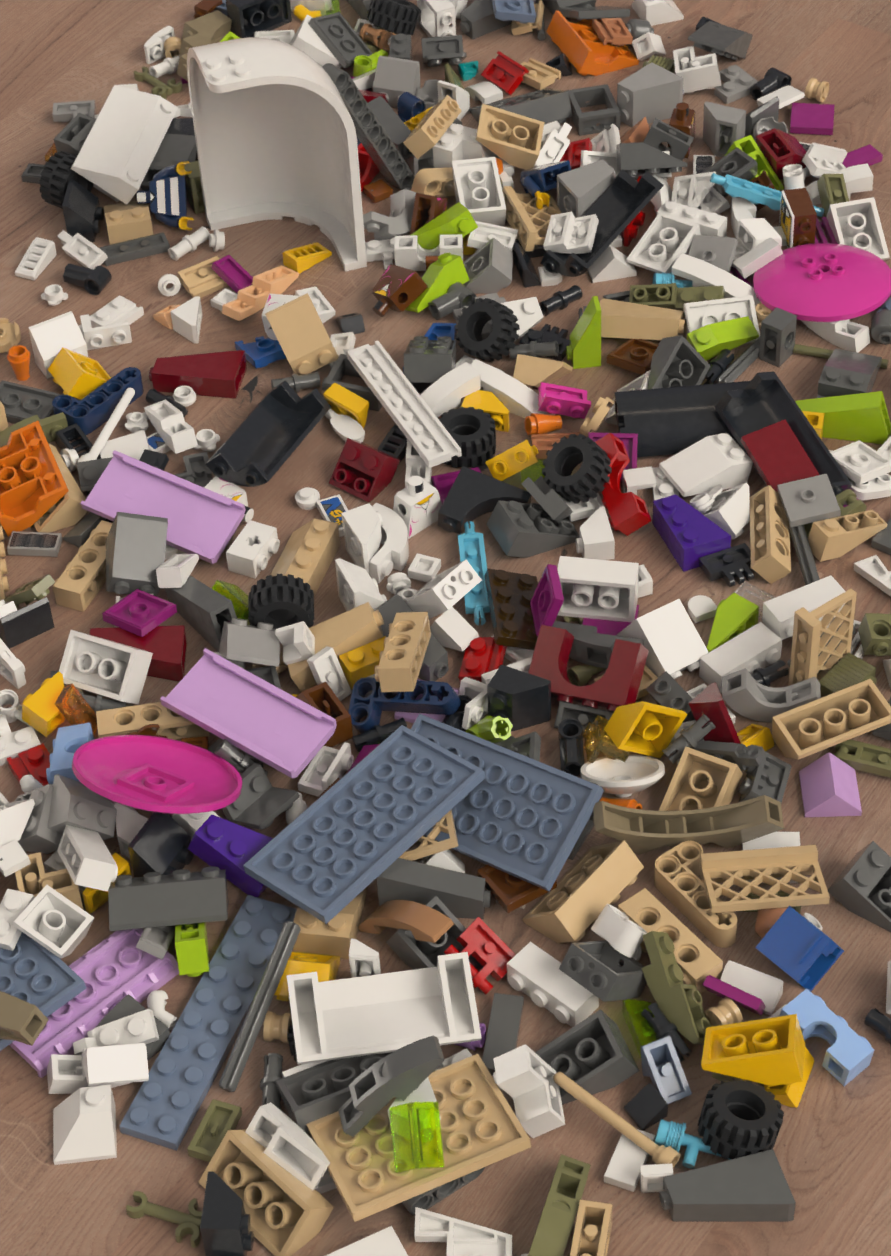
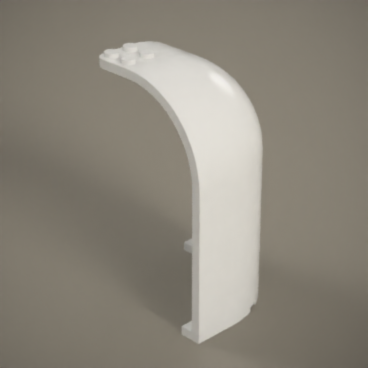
M239 38L189 48L187 53L189 94L205 214L210 230L213 231L214 229H222L261 220H282L283 216L294 217L296 222L310 226L315 224L320 227V231L334 245L345 271L367 267L356 130L339 91L326 71L305 52L284 42L268 38Z

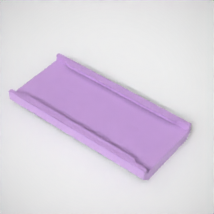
M115 450L113 451V458L87 499L80 503L83 509L111 521H114L117 512L168 518L166 544L188 554H197L199 559L211 564L218 561L244 518L246 510L245 505Z
M205 648L201 659L167 697L162 696L160 698L161 704L219 738L226 739L230 744L291 778L298 777L334 734L337 726L336 719Z
M141 928L115 931L69 965L84 980L87 989L47 1017L49 1019L32 1046L18 1041H14L9 1045L37 1071L40 1078H43L47 1074L51 1054L73 1055L74 1048L72 1043L87 1038V1032L94 1030L93 1028L128 994L141 1003L148 998L152 991L158 990L178 975V962L174 956L167 951L162 960L136 948L144 931Z

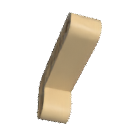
M452 167L421 169L414 177L411 191L437 197L456 196Z
M684 841L656 859L654 884L714 945L721 948L732 946L736 941L737 916L734 912H711L705 885L698 878L700 875V854H703V848L695 841ZM719 897L716 899L717 902H723Z

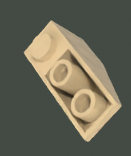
M873 509L813 522L808 541L812 554L820 562L843 556L885 529L888 524Z

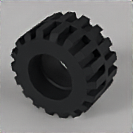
M371 0L366 19L373 25L396 34L413 35L421 10L418 6L407 0Z
M65 151L57 152L45 163L44 169L41 172V179L39 180V190L45 202L62 208L69 180H75L91 192L94 183L71 169L77 157L76 155Z
M478 298L476 303L473 301L469 302L468 308L463 307L461 310L462 315H458L456 319L459 322L458 325H455V330L458 331L455 338L460 341L458 345L464 349V352L484 361L493 362L494 359L501 360L502 355L507 356L510 353V348L514 349L516 345L514 341L519 338V334H516V332L520 330L519 324L515 323L518 321V318L510 308L489 298ZM492 319L491 333L486 339L482 340L483 327Z
M458 407V409H450L448 413L444 412L441 414V418H438L459 445L462 455L460 457L455 455L451 457L452 460L444 462V464L451 465L453 468L463 466L475 468L477 465L486 464V460L493 458V454L496 452L495 421L489 413H484L481 409L476 410L474 407Z
M570 434L569 438L564 436L560 438L559 443L555 442L552 445L551 451H547L546 455L548 457L543 460L542 464L545 466L542 469V474L545 476L544 481L568 502L572 501L579 504L580 501L583 503L588 502L590 497L594 499L598 496L597 493L599 491L602 492L605 489L604 484L610 480L608 474L611 473L612 468L609 466L611 460L607 457L608 454L592 439L583 434L578 436ZM582 462L580 469L571 475L574 468Z
M277 574V576L269 575L266 576L265 580H258L257 585L251 587L248 597V620L250 625L257 626L258 622L273 624V629H278L304 621L308 628L312 627L314 624L313 590H310V585L303 583V579L300 577L294 578V575L290 574L287 576H283V574Z
M735 1078L732 1081L722 1080L720 1084L715 1083L706 1095L698 1120L699 1136L703 1137L702 1142L705 1146L711 1147L710 1151L714 1154L722 1155L721 1158L726 1160L728 1158L736 1159L771 1150L775 1145L783 1122L784 1113L781 1110L782 1105L778 1100H774L775 1095L772 1092L765 1091V1087L760 1084L757 1086L752 1081L746 1080L745 1082Z

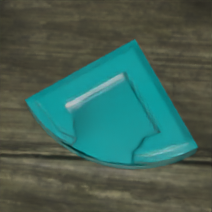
M478 61L458 64V71L463 81L470 80L478 74Z

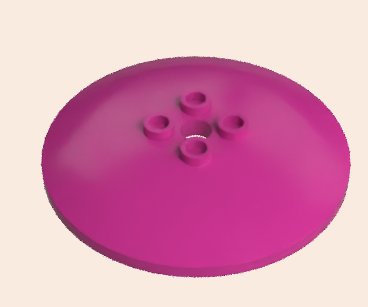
M815 243L782 250V255L757 270L753 277L755 295L763 305L772 311L776 307L797 315V320L833 322L856 318L877 309L891 295V269L881 258L866 250L843 244Z
M116 735L98 738L81 745L75 751L72 760L73 773L87 788L117 803L150 812L191 814L218 810L235 802L242 788L240 773L225 759L201 747L162 737Z

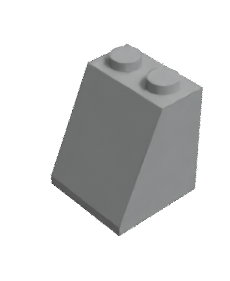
M652 62L617 83V106L620 110V121L631 127L635 126L645 116L648 124L653 123L655 118L660 121L671 118L673 109L676 108L678 103L683 102V78Z
M601 160L558 174L557 206L562 213L572 211L575 218L582 217L614 182L616 178L614 168L610 167L605 160Z

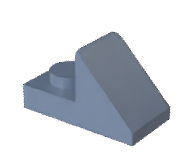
M670 1035L641 1046L643 1076H650L654 1088L668 1104L692 1095Z

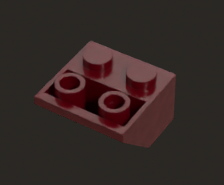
M776 128L756 135V144L779 180L783 179L782 168L784 166L800 164L802 168H806L802 160L807 151L794 136Z
M347 438L329 484L367 502H371L392 482L400 460L363 442Z

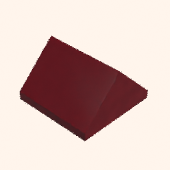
M714 682L688 703L696 721L705 714L710 719L708 722H712L716 727L704 736L703 739L704 741L741 744L718 686Z

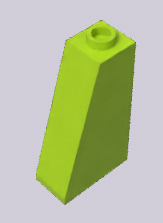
M882 391L796 400V404L801 411L825 413L822 438L848 441L860 440L865 443L884 444L891 436V422Z

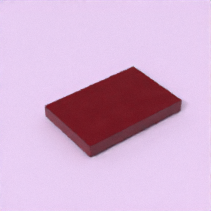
M786 419L741 437L742 445L766 485H770L777 492V485L819 475Z

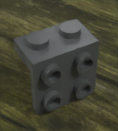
M462 35L421 38L423 64H428V67L440 66L442 62H448L449 65H458L467 57L466 52H463Z

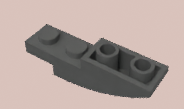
M555 621L552 626L566 629L574 636L569 658L599 668H608L615 639L640 643L644 646L642 639L597 633V627L560 621Z
M432 1035L392 1052L373 1064L349 1084L351 1097L338 1109L344 1133L354 1137L393 1097L404 1101L440 1066L445 1059L437 1037Z

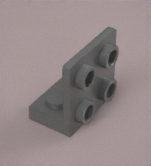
M254 763L240 775L242 778V788L237 800L221 809L228 821L240 826L261 830L269 827L279 814L289 810L293 806V802L300 795L294 790L272 787L261 765Z

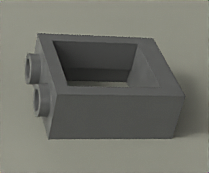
M608 84L567 90L573 114L571 119L579 136L601 133L605 129L608 131L611 129V124H614L620 130V110ZM605 104L607 109L584 113L580 109Z
M340 354L337 361L333 362L329 375L324 377L322 390L326 391L332 384L337 383L369 402L368 410L379 412L382 404L369 387L340 382L344 375L362 378L348 360L347 355Z
M607 940L571 943L559 967V970L604 1002L639 998L647 984L642 968L645 966L634 958H629L615 950ZM620 960L624 961L623 966L620 965Z

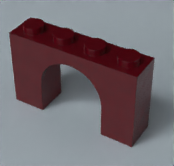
M541 625L528 673L550 680L552 697H557L559 702L572 704L573 701L581 702L582 706L597 709L598 706L606 707L607 711L614 713L619 706L635 703L649 652L642 644L615 639L610 662L605 674L591 685L576 686L571 684L567 676V663L574 636L566 629Z

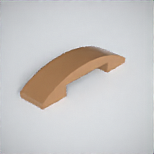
M391 900L380 905L358 928L360 932L380 934L386 927L411 930L416 940L435 943L454 923L446 915L426 905L408 900Z

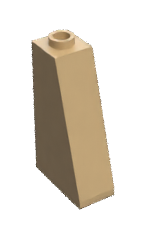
M604 298L599 302L601 307V337L662 340V338L679 336L681 333L684 334L686 329V320L683 319L684 311Z
M369 602L310 627L309 629L315 637V654L326 646L332 647L339 661V655L382 638L381 625L384 624V620L379 610L374 611ZM307 660L288 665L290 677L301 692L317 684Z

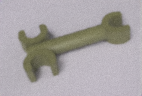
M145 66L142 67V73L134 71L136 81L148 82L154 86L151 89L152 94L161 96L164 99H167V95L170 96L172 93H179L183 90L182 83L176 84L175 78L169 79L166 85L150 75L149 69Z
M133 1192L134 1201L141 1204L137 1207L126 1206V1212L130 1218L138 1219L149 1215L178 1224L179 1226L175 1231L176 1241L181 1243L186 1234H192V1247L196 1248L201 1241L200 1225L202 1211H196L198 1209L197 1199L193 1198L188 1205L189 1214L148 1202L147 1196L143 1192Z

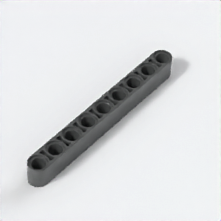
M331 63L325 64L322 68L330 76L353 120L356 136L385 180L400 190H410L413 185L414 174L350 75Z

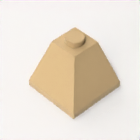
M517 354L513 378L533 390V387L538 388L541 382L551 383L572 372L573 367L562 361Z

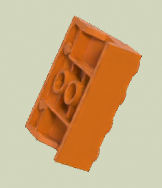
M555 11L546 32L552 38V42L560 48V52L565 54L569 62L574 65L579 74L583 76L588 74L598 76L639 64V60L626 45L615 46L611 42L603 45L592 27L593 19H582L576 24L568 22L560 11Z
M39 421L11 432L7 445L0 448V523L8 537L11 536L12 531L20 532L31 527L69 491Z

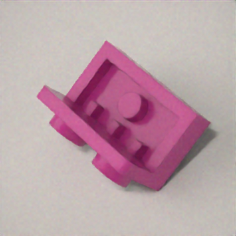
M544 382L540 383L538 387V411L585 419L591 407V401L587 400V390Z

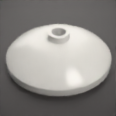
M630 754L596 758L585 763L580 769L582 779L598 784L604 792L615 794L617 797H629L632 793L643 791L658 782L665 774V766L660 760L649 756Z

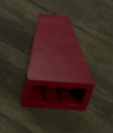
M245 350L157 358L154 367L150 368L149 380L153 383V389L159 392L174 393L177 387L185 385L190 386L196 395L236 399L247 370Z
M184 625L157 626L143 637L119 627L90 628L89 635L153 653L147 676L178 682L184 678L187 653V638Z

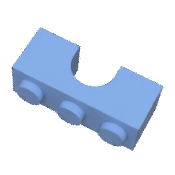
M90 722L58 728L56 739H53V753H50L49 756L50 768L46 769L49 784H53L54 775L57 774L80 782L73 773L72 760L75 751L81 745L95 740Z
M805 989L781 1009L780 1016L797 1014L804 1041L810 1037H820L830 1044L831 1047L826 1050L822 1066L843 1086L847 1085L870 1065L874 1049L869 1041L854 1032L844 1018L833 1013L826 1006L822 998L814 995L808 989Z

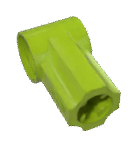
M382 49L370 56H356L354 59L353 77H358L376 69L379 56L389 57L387 52Z
M486 716L467 729L466 732L489 742L497 743L511 736L513 725L508 718Z

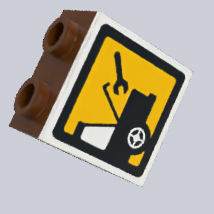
M806 188L781 191L779 226H782L786 236L787 248L815 244L817 213Z

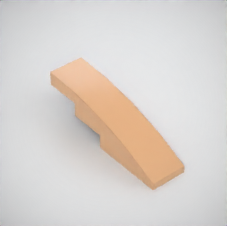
M281 265L253 276V284L239 290L236 300L224 304L222 314L238 321L255 314L265 307L269 294H282L299 277V273Z

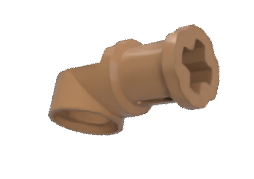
M368 23L361 27L359 33L362 41L372 42L374 46L390 51L388 45L391 35H397L383 29H375Z

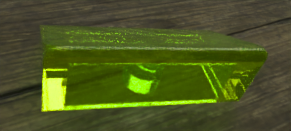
M625 999L622 1000V1013L641 1058V1046L656 1041L655 1032L641 1016V1012L644 1009L651 1012L648 1006L652 1003Z

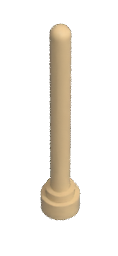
M562 1072L554 1074L553 1080L557 1085L651 1155L652 1161L655 1164H672L673 1168L675 1167L680 1158V1153L671 1146L657 1145Z

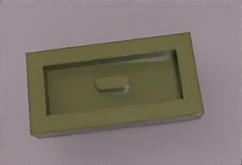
M212 1099L187 1149L188 1155L210 1162L227 1131L235 1130L242 1116L241 1107Z

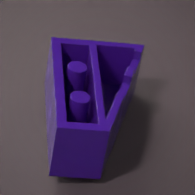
M675 494L653 501L652 524L683 572L700 567L699 558L731 548V535Z
M211 814L194 833L188 849L209 866L218 867L219 870L226 869V878L247 895L259 898L267 888V886L246 874L243 865L273 838Z

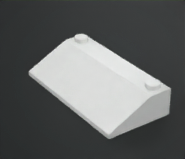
M114 85L71 169L120 201L128 204L139 190L178 107L161 96Z
M468 952L440 955L437 957V967L318 982L317 972L287 975L298 1065L394 1052L408 1044L432 1035L438 1038L440 1046L481 1040Z

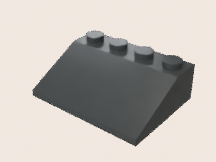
M545 88L486 104L542 121L544 125L553 121L563 123L566 122V118L573 116L568 91ZM482 105L469 108L470 113L477 122H479Z

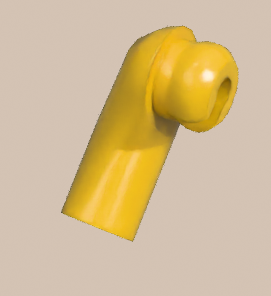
M296 5L293 9L294 15L302 22L306 15L313 18L321 16L320 10L310 11L303 5Z

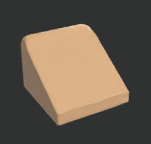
M180 304L167 306L155 313L153 318L166 328L173 329L170 311L179 307Z

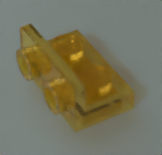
M597 715L593 723H588L583 733L587 761L594 763L601 751L609 759H619L625 762L630 755V751L617 749L604 730L609 720Z

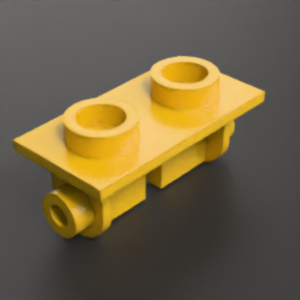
M525 440L485 463L493 478L503 481L537 463L536 455L539 452L535 445L530 446L528 440Z

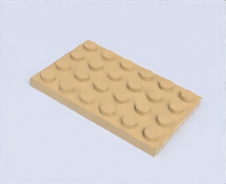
M479 1054L434 1071L428 1076L436 1097L441 1121L436 1132L431 1133L425 1143L391 1131L387 1110L396 1097H393L354 1137L344 1133L338 1111L306 1124L311 1139L330 1162L327 1170L354 1222L531 1147L530 1138L501 1090L495 1084L493 1077Z

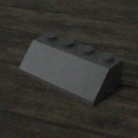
M206 867L200 872L180 869L174 871L173 874L161 875L159 872H150L144 874V877L132 878L131 875H120L116 877L113 883L111 882L108 889L110 931L228 920L229 898L226 869L219 870L218 867Z
M392 1052L330 1060L276 1080L289 1118L310 1137L306 1124L337 1112L351 1097L349 1084L373 1064Z

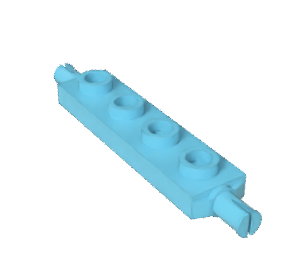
M715 173L711 175L710 182L722 185L728 195L734 198L741 197L747 199L753 204L760 203L775 211L780 210L781 191L728 174L725 177ZM814 206L817 216L821 218L824 208Z
M470 521V528L468 522H465V533L458 535L460 562L467 560L482 581L464 596L466 614H474L476 625H479V618L481 625L486 622L484 613L490 612L485 583L487 563L483 533L475 532V524Z

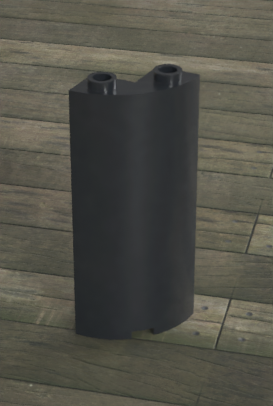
M622 169L617 174L612 185L583 215L596 214L599 220L592 251L589 253L566 254L548 250L540 264L548 272L560 273L563 276L577 277L584 274L664 185L647 171L638 182Z
M774 371L757 373L745 389L727 391L714 407L747 455L748 453L741 443L742 436L786 419L819 475L827 474L835 496L852 485Z
M285 380L268 392L205 465L216 477L235 485L244 487L263 485L269 482L328 412L331 405L317 389L300 398Z
M750 381L615 392V416L618 423V433L638 434L637 458L677 454L707 436L728 433L739 445L714 407L727 391L743 390Z

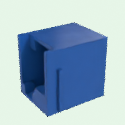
M791 906L785 910L755 947L810 992L844 952L831 938Z

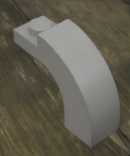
M403 189L390 195L391 209L389 216L373 211L363 215L364 228L368 232H374V240L391 239L411 230L416 192Z
M745 668L722 677V698L740 715L752 720L772 723V717L820 699V682L816 677H812L787 687L773 688L758 683Z

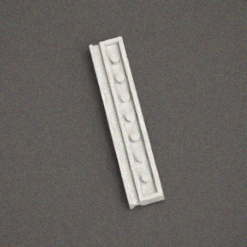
M375 341V344L372 346L366 344L347 351V358L429 468L452 460L451 457L455 455L458 457L462 456L459 445L379 341Z

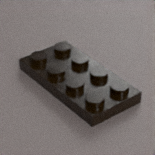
M487 568L485 583L495 644L535 650L538 637L536 635L530 602L538 586L537 576Z

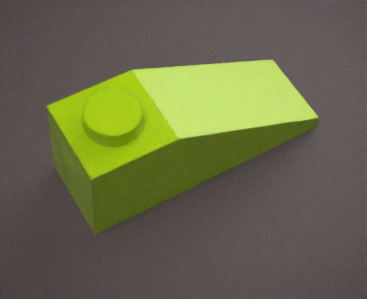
M751 135L732 143L725 156L738 147L756 160L758 164L757 175L749 181L760 176L762 171L765 170L776 190L782 191L784 189V186Z
M458 202L411 235H417L418 244L422 248L431 250L440 244V235L462 234L465 237L478 228L469 210Z
M444 253L438 257L437 261L430 264L421 278L428 286L427 289L405 310L419 313L428 307L429 302L446 294L454 283L460 282L464 284L468 282L469 277L461 256Z
M598 296L592 297L570 334V346H566L567 360H571L573 369L601 366V307Z
M749 316L708 324L688 333L686 340L707 361L718 356L723 349L732 350L758 338L759 334Z
M734 592L726 600L723 599L716 609L707 645L708 652L758 624L759 606Z
M206 922L175 925V947L179 975L196 977L204 972H209Z

